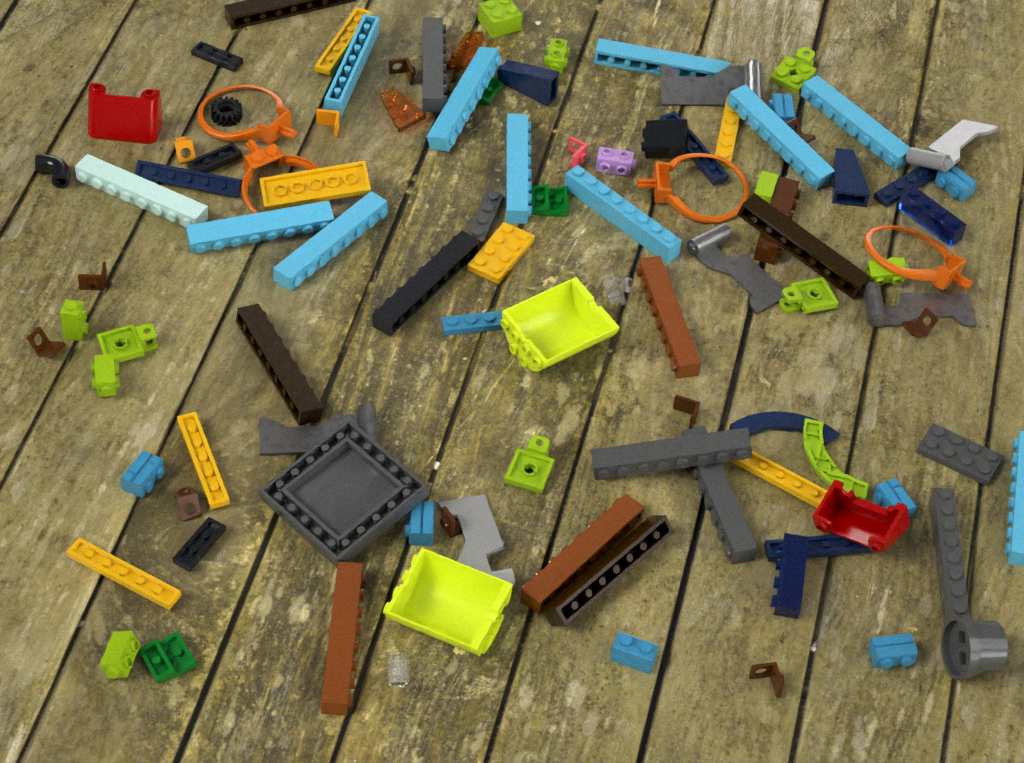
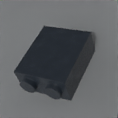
M687 119L646 121V126L642 129L644 141H641V150L645 152L646 158H675L687 154L689 139Z

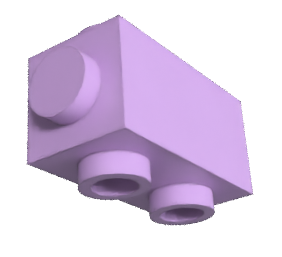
M599 147L596 171L630 177L631 170H635L636 160L633 159L634 152Z

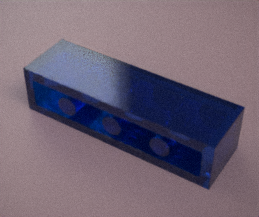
M914 185L902 192L898 209L949 247L962 240L967 224Z
M784 533L783 540L778 542L777 552H781L780 558L776 559L775 570H778V577L775 576L773 588L776 589V595H772L771 607H774L773 615L795 619L799 617L809 541L807 536Z

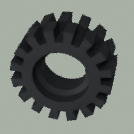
M225 96V99L219 97V100L215 99L211 104V119L214 123L217 122L219 126L222 124V127H225V125L231 127V124L236 125L242 119L241 102L237 99L234 100V97L228 99V96Z

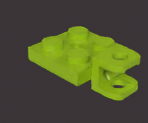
M802 47L795 54V58L787 55L770 75V81L799 94L802 90L803 82L811 79L816 73V68L813 67L815 51Z
M824 277L791 283L790 287L782 289L781 294L784 298H781L778 303L784 313L798 312L801 308L804 314L837 308L839 304Z
M150 323L134 327V324L96 334L102 353L114 354L115 361L119 363L145 356L144 352L158 347L156 331L153 324ZM146 330H150V331H151V332L148 333V334H145V333H144V331H146ZM149 340L153 341L151 344H146Z
M534 435L530 439L527 451L517 448L505 475L504 483L542 494L555 463V459L548 457L549 439ZM536 442H542L543 445L538 446ZM529 468L533 469V473H527L526 471H528Z

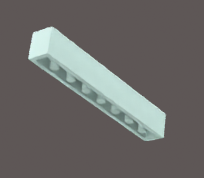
M87 154L75 166L76 179L80 182L109 193L185 228L186 225L203 223L208 220L207 205Z

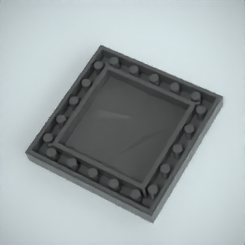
M350 419L346 420L258 490L260 499L336 568L338 562H349L430 495L428 485Z

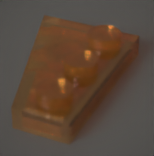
M483 31L466 32L458 44V49L453 51L450 61L446 62V70L467 69L478 48L483 46Z
M394 86L380 93V99L398 132L426 119V113L422 112L418 106Z

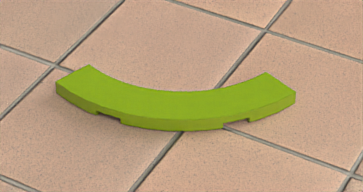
M805 418L803 444L808 461L815 473L829 487L834 480L843 482V489L849 493L852 490L855 497L866 501L870 483L860 481L841 472L825 450L823 441L824 422Z

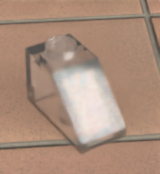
M406 651L384 652L388 685L394 689L405 688V685H410L409 658Z

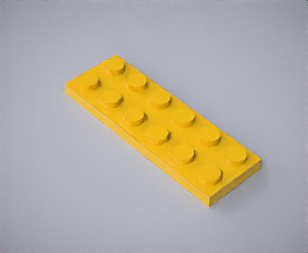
M365 161L259 178L265 211L363 195L371 192Z

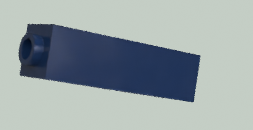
M507 60L503 65L499 66L497 70L498 80L503 85L547 107L557 98L559 71Z
M836 148L833 159L835 173L833 176L832 203L867 207L870 191L854 150Z

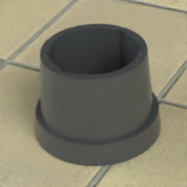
M956 616L950 617L945 622L941 635L943 663L948 674L955 680L968 679L977 674L1001 671L1006 664L1008 656V643L1003 627L997 621L970 620L967 617Z

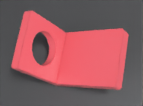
M572 136L569 137L568 150L574 153L571 169L586 160L588 144ZM573 143L578 144L580 148L576 150L573 147Z

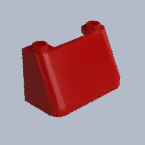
M90 83L88 91V134L90 137L142 144H152L157 141L163 122L160 90L146 89L139 98L106 94V87L104 85Z
M834 480L812 516L815 527L819 531L829 532L880 553L885 552L908 529L910 517L907 505L899 502L895 508L893 505H889L888 508L855 497L852 490L848 493L843 489V482Z

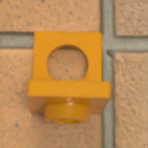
M317 109L316 123L334 126V137L336 138L340 126V111Z
M186 136L177 137L176 141L172 142L176 149L178 163L188 162L196 158L192 139H187ZM183 148L190 150L191 154L188 158L181 156L180 152Z

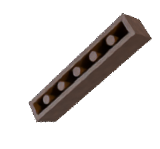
M779 176L770 204L792 220L794 215L792 211L796 210L798 202L795 199L799 200L801 189H798L800 181ZM760 233L753 260L775 265L776 258L780 259L783 248H780L778 244Z

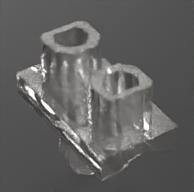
M615 269L610 270L611 276L602 279L606 291L615 288L606 292L610 304L620 301L622 305H625L627 302L623 291L629 293L634 286V281L626 276H622L619 281Z

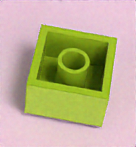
M489 0L478 4V20L491 38L522 30L523 14L512 0Z

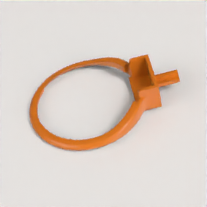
M234 85L222 88L206 97L198 108L197 119L200 127L208 135L223 141L245 142L250 139H259L271 145L281 135L292 140L297 135V131L291 129V110L283 107V101L277 94L259 86ZM236 89H253L273 97L277 104L278 118L269 126L258 123L257 129L249 128L225 133L210 127L206 123L203 113L206 105L214 97L224 92Z
M250 139L245 144L250 154L245 155L243 161L245 175L242 181L241 192L244 202L253 213H259L250 202L248 196V187L253 179V171L256 168L273 161L278 167L281 166V163H285V166L301 167L308 170L318 169L319 167L303 157L283 154L275 143L261 149L255 140Z
M706 153L680 155L675 157L670 163L655 162L652 179L637 178V188H650L654 190L655 203L670 204L682 216L706 224L723 223L737 217L742 204L750 195L747 179L737 166L722 157ZM706 157L719 160L732 167L740 178L743 185L742 201L734 210L724 215L705 216L696 213L687 207L677 196L673 197L669 171L674 170L679 163L690 158Z
M880 225L871 228L865 234L864 246L869 255L882 267L899 276L917 281H929L936 288L942 290L952 283L965 290H969L972 285L971 280L961 275L967 260L956 254L951 255L947 248L917 231L896 225ZM886 229L912 234L932 245L944 258L946 267L939 265L935 271H932L931 269H907L896 266L885 260L875 250L871 237L877 231Z

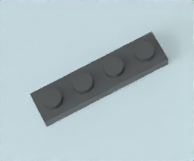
M487 190L471 224L468 234L480 240L479 246L483 247L504 200V194Z

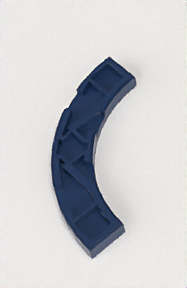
M762 412L730 424L729 429L748 427L749 436L764 432L767 429L790 432L795 430L803 433L805 418L816 419L790 412ZM826 424L823 426L824 447L838 438L839 435L837 431Z

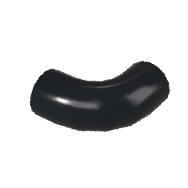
M36 154V172L51 173L52 184L57 188L68 187L71 175L70 168L65 161L54 155Z

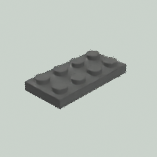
M935 423L932 424L916 453L988 486L1004 458L1003 455Z

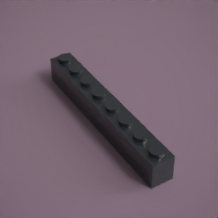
M463 230L454 235L446 246H442L440 251L435 256L433 255L424 266H421L414 276L409 277L407 282L402 287H399L391 297H388L382 306L374 310L372 314L373 327L391 337L479 252L480 240Z

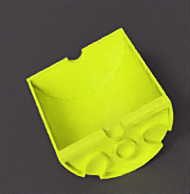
M577 277L503 310L502 319L500 320V324L510 344L509 349L511 353L517 356L524 368L527 367L535 372L541 371L616 335L619 330L616 322L602 306L598 307L596 305L594 297Z
M421 548L418 555L415 554L413 556L410 569L405 570L402 576V582L404 583L395 587L391 602L385 604L383 614L389 620L481 656V653L485 654L499 631L505 616L502 614V611L509 604L513 584Z

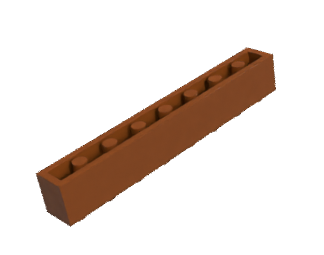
M661 256L639 258V265L636 266V275L641 279V288L645 290L646 302L651 306V316L655 317V326L660 331L661 343L665 345L666 357L670 358L672 372H675L677 379L699 376L701 362Z
M627 494L620 499H616L611 508L604 510L595 522H591L582 534L579 533L569 546L566 545L556 558H551L543 570H538L531 581H527L522 585L520 601L540 615L543 612L542 608L596 563L643 519L645 506Z
M338 562L321 700V714L347 716L348 707L353 706V694H350V689L355 688V676H352V671L357 670V658H354V653L359 651V641L356 640V636H360L361 623H358V618H362L363 606L359 605L360 601H364L365 589H361L362 584H366L367 572H363V563Z

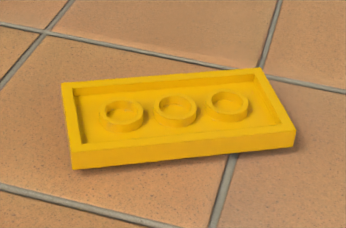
M503 222L469 262L467 270L499 284L535 241V235Z

